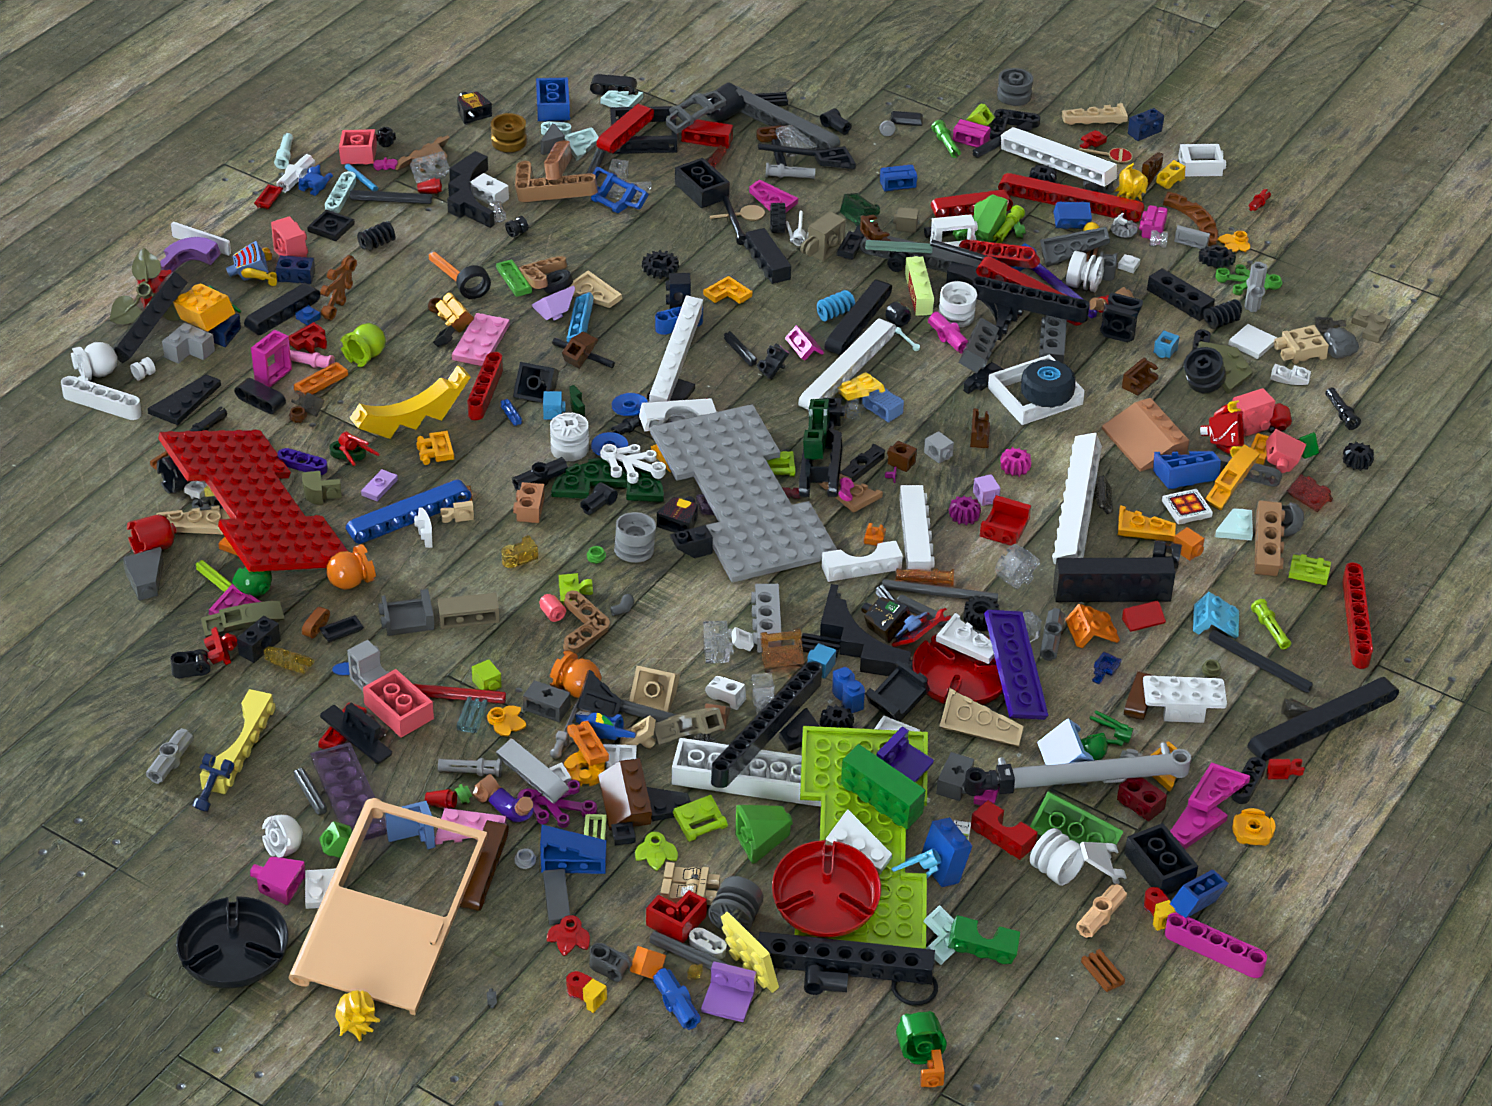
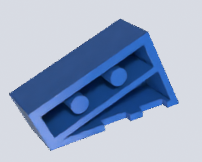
M1189 451V455H1178V452H1172V455H1160V452H1154L1153 471L1168 489L1211 482L1220 475L1221 460L1213 451Z
M542 825L540 840L541 873L545 870L564 869L565 873L606 874V840Z

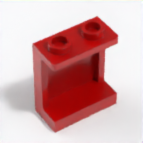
M996 495L993 499V508L986 521L981 523L980 537L1016 547L1030 520L1032 505Z

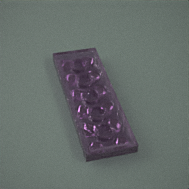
M348 742L310 753L338 822L349 825L353 832L366 800L375 798L354 749L351 743ZM384 816L372 819L363 841L387 834Z

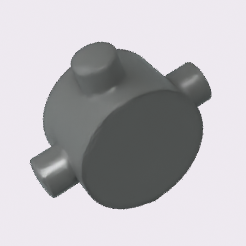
M490 988L489 992H487V1002L491 1008H495V1005H497L496 991H493V988Z

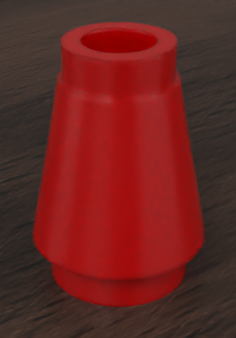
M435 177L418 183V193L439 194V192H442L441 179H436Z
M451 789L426 792L425 801L431 806L451 809L457 805V793Z

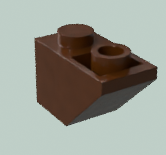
M584 331L574 336L562 352L564 361L580 369L597 344L598 339Z

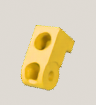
M1173 160L1157 175L1156 183L1166 189H1170L1174 183L1185 179L1186 166Z

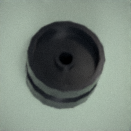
M1200 347L1192 350L1186 356L1184 370L1187 382L1194 391L1211 393L1218 390L1224 384L1226 379L1224 362L1220 352L1216 349Z

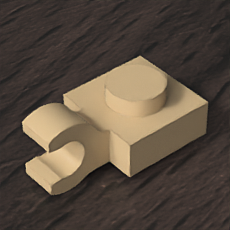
M473 502L453 503V508H441L442 522L448 523L453 518L455 522L474 520Z

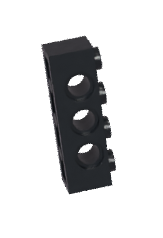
M1163 268L1148 278L1147 290L1198 321L1204 319L1203 311L1205 309L1214 307V298Z

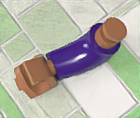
M491 774L474 785L475 789L472 795L481 803L489 799L492 806L500 814L506 816L508 820L515 823L524 822L532 816L534 811L533 801L529 797L516 799L503 789Z

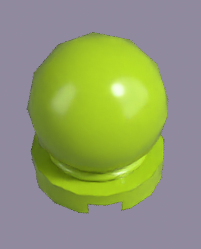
M371 323L362 324L353 332L347 333L340 339L343 343L341 351L350 363L354 361L358 364V367H362L371 358L378 356L383 351L386 337L377 325Z

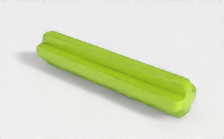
M204 560L196 563V570L225 592L232 583Z

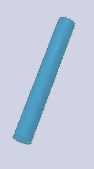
M345 165V169L355 173L356 178L369 189L378 191V187L352 165Z

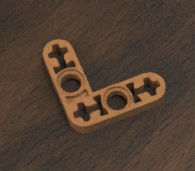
M557 256L519 267V270L530 286L535 289L545 288L548 286L545 274L565 269L567 267L566 257Z
M573 590L566 593L564 599L565 607L584 624L565 637L563 649L564 651L569 650L577 654L608 632L610 620L578 591ZM589 610L592 614L584 615L582 611ZM589 632L592 636L584 637L581 633Z

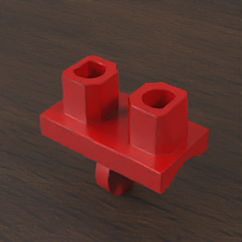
M217 627L211 629L212 635L203 639L206 648L210 651L208 652V658L213 665L222 660L228 665L231 663L228 650L232 651L238 645L237 637L229 633L220 636Z

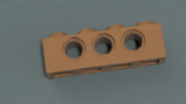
M1258 502L1256 510L1254 574L1278 576L1279 569H1283L1284 558H1280V553H1283L1284 542H1281V537L1284 536V526H1281V522H1284L1285 510H1282V503Z

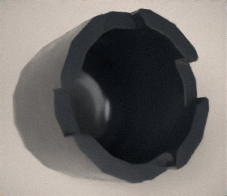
M727 82L714 90L726 99V105L706 115L716 122H722L739 113L745 107L743 96H739L737 93V87ZM716 97L708 99L712 104L719 102Z
M170 456L163 457L157 461V474L162 475L163 482H161V485L168 494L184 490V487L191 482L185 479Z

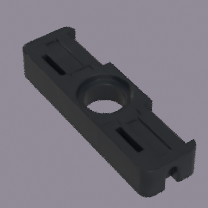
M872 444L869 450L865 453H860L850 461L846 468L842 471L840 470V474L852 478V482H855L885 458V449Z

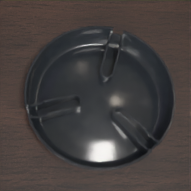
M236 896V902H229L228 897L221 898L201 906L188 916L177 935V953L183 967L196 980L218 988L244 987L262 980L277 968L287 951L288 928L281 913L272 905L262 900Z

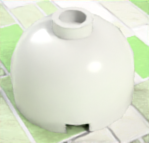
M274 815L265 819L262 829L266 828V835L262 836L265 848L271 856L276 854L277 857L283 858L299 849L303 831L294 818L288 815Z

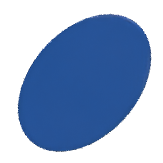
M349 662L335 665L332 671L338 675H350Z

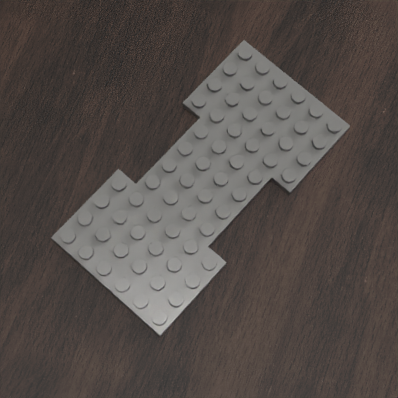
M753 404L650 427V433L676 481L694 477L718 522L706 526L713 536V549L732 583L822 561V552L837 550L811 503L807 501L791 505L766 461L780 457V450Z

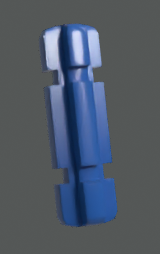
M501 400V408L514 426L521 425L522 418L510 400Z

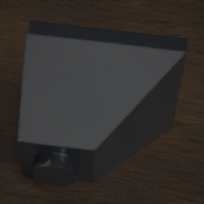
M520 362L513 397L543 403L544 391H555L559 370Z

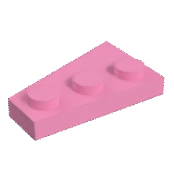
M444 808L441 818L483 831L487 820L507 823L506 816ZM438 828L435 845L443 844V841L454 840V843L462 842V839L471 837Z

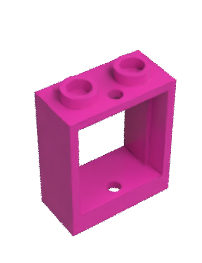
M274 329L251 347L254 379L271 387L292 370L288 335ZM274 354L275 362L268 367L267 358Z

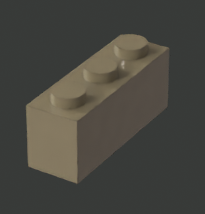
M496 593L437 599L441 629L500 623Z

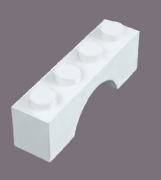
M712 398L642 403L639 417L644 431H650L651 426L665 424L672 415L681 414L685 419L715 413L716 409Z
M896 541L878 543L876 550L864 557L850 556L842 550L822 552V569L828 582L902 570L903 555Z

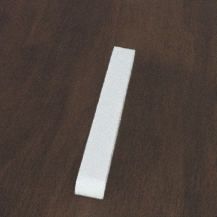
M880 318L877 319L802 393L798 402L799 407L809 410L811 399L833 397L838 392L837 387L841 386L843 382L849 381L893 337L896 325Z

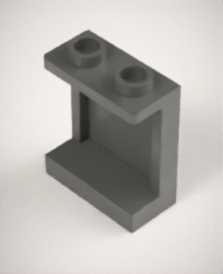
M428 589L420 590V599L387 603L385 595L381 596L382 603H378L379 614L384 615L381 617L382 629L386 628L387 636L435 630L434 615Z

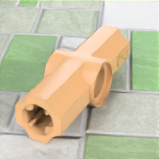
M1118 884L1111 885L1102 896L1094 899L1093 906L1076 925L1080 935L1085 938L1093 937L1102 925L1109 923L1111 915L1127 897V893L1122 886Z

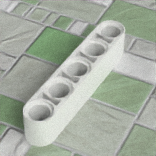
M67 376L61 380L63 397L66 400L129 420H136L142 416L140 399L137 396L74 376Z

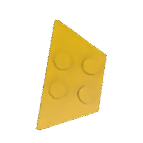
M867 372L850 381L843 382L841 386L837 387L839 394L848 401L869 396L870 392L879 390L880 393L885 392L884 385Z

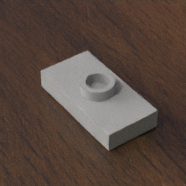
M1178 225L1174 242L1205 249L1209 245L1210 234Z

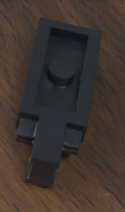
M860 225L856 227L854 232L849 231L837 250V256L853 260L864 238L863 233L860 231Z
M993 362L989 363L984 369L981 368L977 373L972 374L966 379L963 391L967 394L976 389L982 391L988 387L989 374L1004 369Z

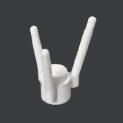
M803 211L799 212L798 229L793 233L789 222L786 221L790 242H793L796 246H801L802 242L808 238V233L806 235V232L802 229Z

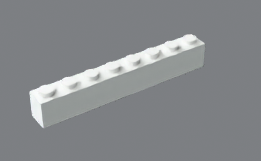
M1014 127L1001 135L1002 150L1046 166L1049 165V167L1104 187L1117 179V164Z
M686 295L650 392L649 402L670 401L702 314L703 299Z

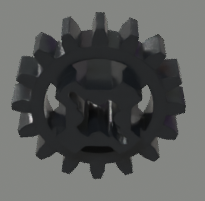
M1212 245L1211 247L1206 246L1205 249L1201 248L1198 259L1202 264L1218 269L1223 268V266L1229 267V265H1234L1236 255L1235 252H1232V249Z
M661 250L658 252L652 251V254L647 253L646 257L643 256V272H647V276L653 275V278L659 276L660 279L662 277L668 278L669 273L678 272V257L674 256V253L668 254V251L663 253Z

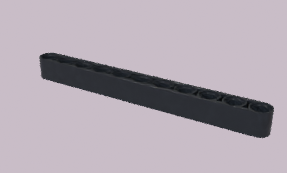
M806 663L714 760L711 768L712 786L716 788L729 786L821 686L823 667L820 663Z

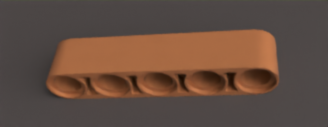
M570 141L556 142L544 161L547 180L559 179L572 159Z

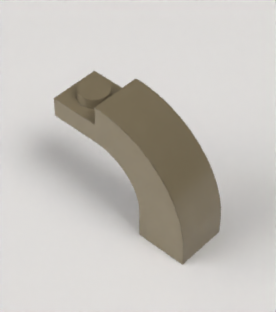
M703 708L674 715L666 720L655 723L654 737L656 744H662L691 734H708L723 729L725 726L719 708Z

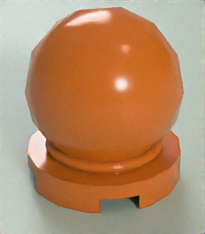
M364 545L355 546L353 553L344 551L331 557L327 564L326 574L332 585L347 590L359 585L362 579L366 583L375 580V568L372 560L369 562L365 553L368 551Z
M567 650L563 652L565 656L561 660L557 658L552 667L550 677L553 678V682L550 685L558 689H565L573 697L579 698L588 670L593 671L600 681L602 676L599 668L593 662L583 658L578 659L577 654Z

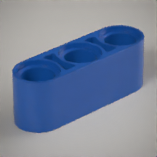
M682 306L656 313L655 331L658 334L665 335L673 332ZM703 306L697 327L703 324Z

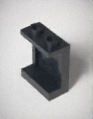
M897 660L895 662L896 669L875 691L869 688L865 695L869 704L887 717L901 722L930 691L927 683L928 679L922 673L917 674L908 663H902Z

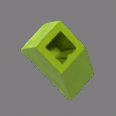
M981 103L966 121L988 126L995 117L989 108Z

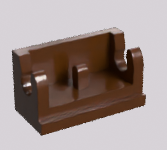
M876 215L861 216L860 231L867 240L891 241L887 238L890 236L888 232H883L877 222H871V220L877 219Z
M1142 358L1124 373L1122 388L1139 396L1158 380L1159 375L1150 370V368L1157 370L1158 367L1148 361L1147 358Z
M973 408L970 447L988 448L990 433L989 412H985V417H979V409Z

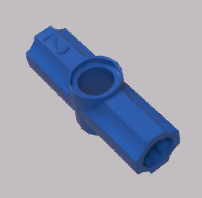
M663 968L658 970L653 976V981L662 994L666 1009L669 1012L673 1011L683 1029L690 1030L695 1028L701 1022V1017L691 1003L688 989L684 985L681 986L670 969Z

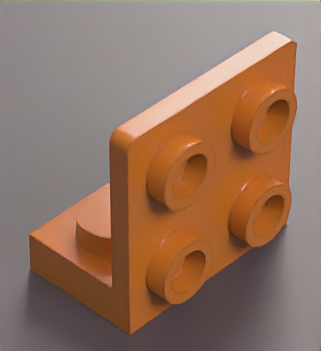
M1078 604L1065 619L1077 647L1084 648L1094 635L1116 643L1120 641L1111 617L1105 611L1101 612L1093 609L1091 606Z

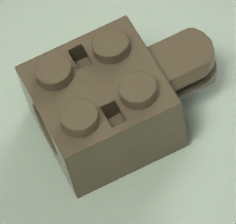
M829 211L810 224L808 238L802 242L800 247L801 253L809 257L813 256L823 262L835 254L845 238L846 219Z

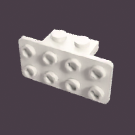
M1175 676L1143 677L1145 703L1148 706H1164V721L1204 723L1207 708H1226L1227 706L1223 679Z

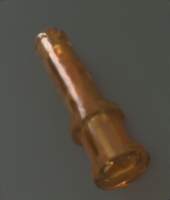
M896 568V581L932 582L934 585L939 583L954 586V569L945 571L935 568L933 571Z

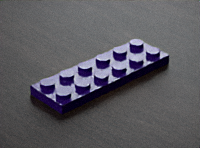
M987 610L984 613L1009 718L1045 720L1049 715L1023 612Z

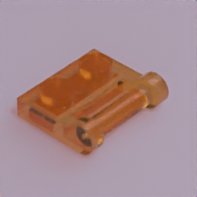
M800 628L789 632L760 633L764 668L804 664ZM794 639L795 645L768 647V642Z

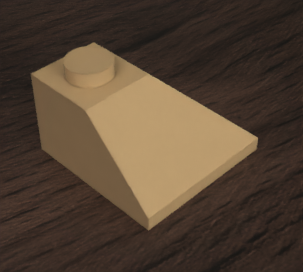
M636 666L629 701L669 712L677 692L680 674Z

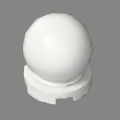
M93 342L85 350L82 347L72 348L73 366L75 370H79L81 376L78 378L91 381L92 376L105 377L111 374L117 366V355L109 344Z

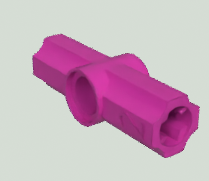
M938 311L932 313L928 318V323L937 331L939 339L942 342H948L957 352L963 353L968 340L961 334L958 324L955 322L950 323Z

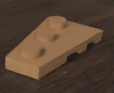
M840 474V478H839V489H838V493H839L840 487H841L840 480H841L842 478L847 477V476L842 475V474ZM828 482L818 483L826 491L829 489ZM854 483V487L850 489L853 497L851 501H844L839 495L835 498L854 513L882 498L883 492L868 489V485L863 483L861 485Z

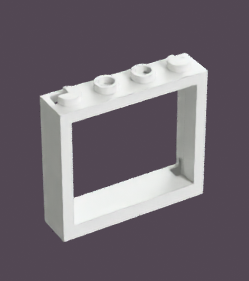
M1050 354L989 374L988 389L1021 425L1083 405L1085 390L1076 381L1075 392L1072 398L1062 406L1053 408L1036 406L1032 403L1022 406L1006 389L1005 386L1021 381L1024 369L1031 363L1039 360L1056 361Z

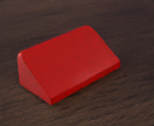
M1158 601L1123 610L1122 620L1130 632L1166 623Z

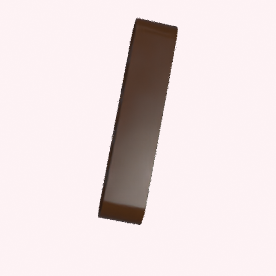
M490 820L486 821L483 831L487 832V840L459 907L481 911L508 837L509 824Z

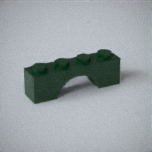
M829 399L810 400L808 430L804 432L803 438L804 459H823L830 421Z

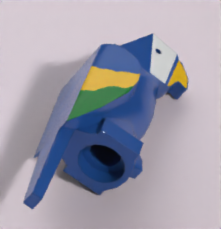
M584 710L575 714L576 722L580 725L581 722L588 721L598 738L617 740L616 737H636L635 732L624 730V720L620 714H617L615 717H608L600 713H590Z

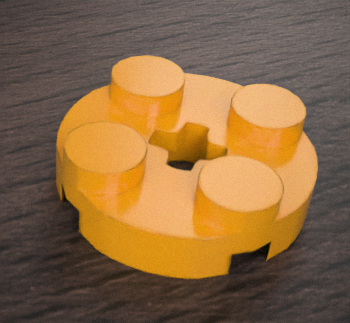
M580 750L570 755L564 762V767L570 774L571 780H577L581 787L582 784H589V786L598 784V775L605 771L606 768L605 762L589 766Z
M1254 808L1244 809L1241 811V814H1236L1232 824L1233 833L1239 843L1263 846L1270 843L1276 827L1272 817L1269 819L1264 811Z

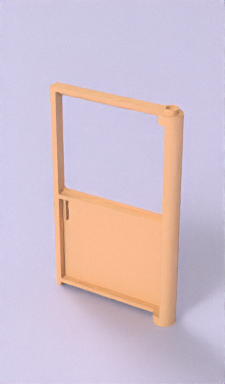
M377 798L366 800L290 972L289 980L303 987L309 986L312 981L349 993L355 990H363L371 995L372 1000L409 1010L410 1014L415 1015L487 840V832L388 804ZM384 813H388L478 840L446 917L343 888L373 818H382Z

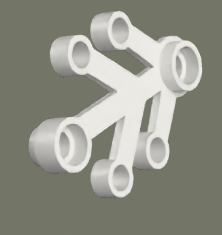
M606 444L600 451L601 458L609 461L611 476L615 478L622 476V467L618 466L616 460L623 462L629 483L634 484L638 482V473L635 472L633 466L651 472L656 479L662 478L666 473V465L664 463L654 462L656 461V452L648 450L640 453V446L637 444L623 448ZM644 459H646V461H648V462H654V463H652V465H650V464H648V463H645V462H642V461H639V460H644Z

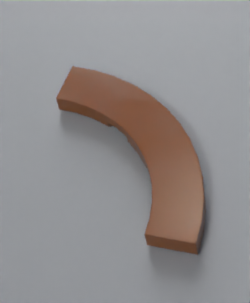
M1168 191L1163 205L1174 208L1190 217L1199 228V231L1210 234L1208 246L1216 245L1218 230L1213 217L1196 202L1192 203L1186 197Z

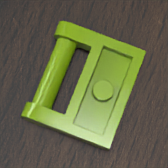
M793 451L780 452V457L766 460L774 475L795 476Z
M712 795L700 798L673 810V814L689 842L718 828L722 830L728 827L727 820L721 814ZM712 818L715 819V821L700 826L698 828H691V826H694Z

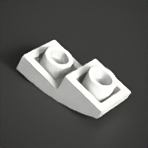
M1275 364L1272 369L1271 380L1291 385H1308L1311 371L1296 365L1290 370L1285 366Z
M419 508L418 515H415L414 519L415 527H418L421 540H425V547L433 548L430 518L423 508Z

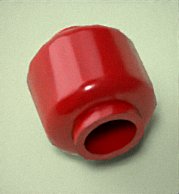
M1281 403L1275 404L1273 416L1270 419V426H1274L1279 431L1286 430L1292 424L1290 409Z

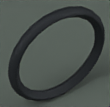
M934 976L932 980L934 990L927 999L922 1001H910L903 998L896 989L897 981L893 980L891 984L895 997L908 1005L918 1006L927 1004L936 997L938 992V983Z

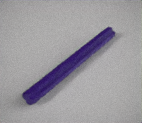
M1041 263L1037 267L1031 268L1057 291L1070 297L1083 299ZM1089 306L1088 317L1093 319L1097 316L1098 311L1090 310Z

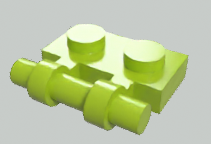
M1293 554L1288 578L1327 586L1331 562L1325 561L1324 558L1320 557L1315 559L1307 557L1305 554Z

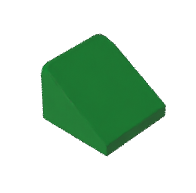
M1314 432L1299 438V441L1306 444L1302 454L1304 459L1319 454L1317 438Z

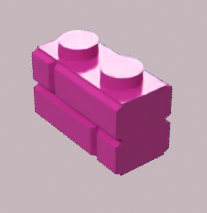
M960 119L953 130V141L979 147L989 141L991 128Z
M1149 205L1147 211H1143L1139 230L1142 231V238L1161 240L1167 220V208Z

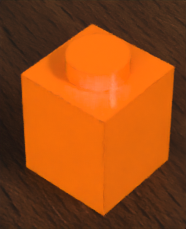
M1186 527L1175 535L1174 543L1182 544L1180 555L1191 561L1196 556L1202 554L1205 538Z

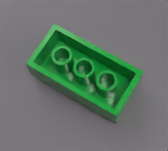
M858 744L842 760L841 784L843 787L858 795L863 802H868L874 806L879 813L891 818L896 825L908 830L923 814L926 790L866 748Z

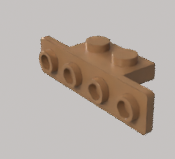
M448 135L443 138L440 136L434 143H427L419 151L417 149L414 150L410 156L401 157L397 161L396 171L414 163L423 173L443 162L448 156L441 147L446 145L450 137Z

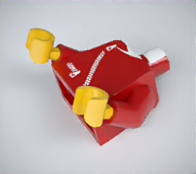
M1239 400L1231 401L1222 406L1214 413V417L1209 418V425H1202L1200 428L1201 436H1210L1211 444H1215L1219 450L1232 457L1241 448L1239 446L1244 445L1243 411L1236 406Z

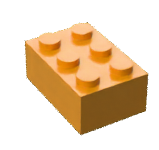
M201 283L194 285L188 292L180 294L173 302L181 320L207 332L235 314L227 295Z

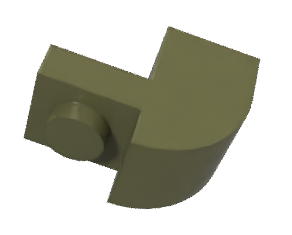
M320 471L302 472L303 493L307 501L323 505L324 499L342 498L340 479L321 481Z

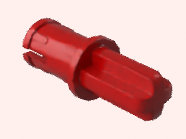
M1263 189L1260 194L1255 195L1248 205L1250 207L1249 210L1256 211L1259 207L1264 206L1266 200L1271 197L1270 191L1265 194L1268 190Z

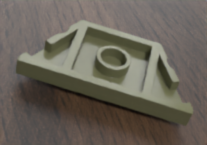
M1199 342L1198 348L1210 347L1220 352L1226 371V379L1222 386L1227 394H1230L1233 388L1239 387L1243 381H1247L1252 376L1253 371L1237 347Z

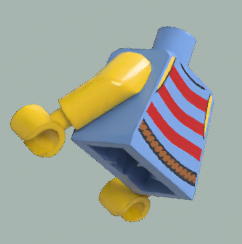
M257 241L233 255L234 264L226 268L230 277L239 274L244 281L251 278L268 279L270 286L277 285V274L275 272L266 274L268 273L266 261L272 260V253L267 247L261 249Z

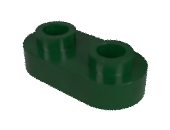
M338 441L330 444V455L333 458L348 460L344 452L339 449L341 445ZM358 445L354 450H347L355 461H360L366 457V450Z

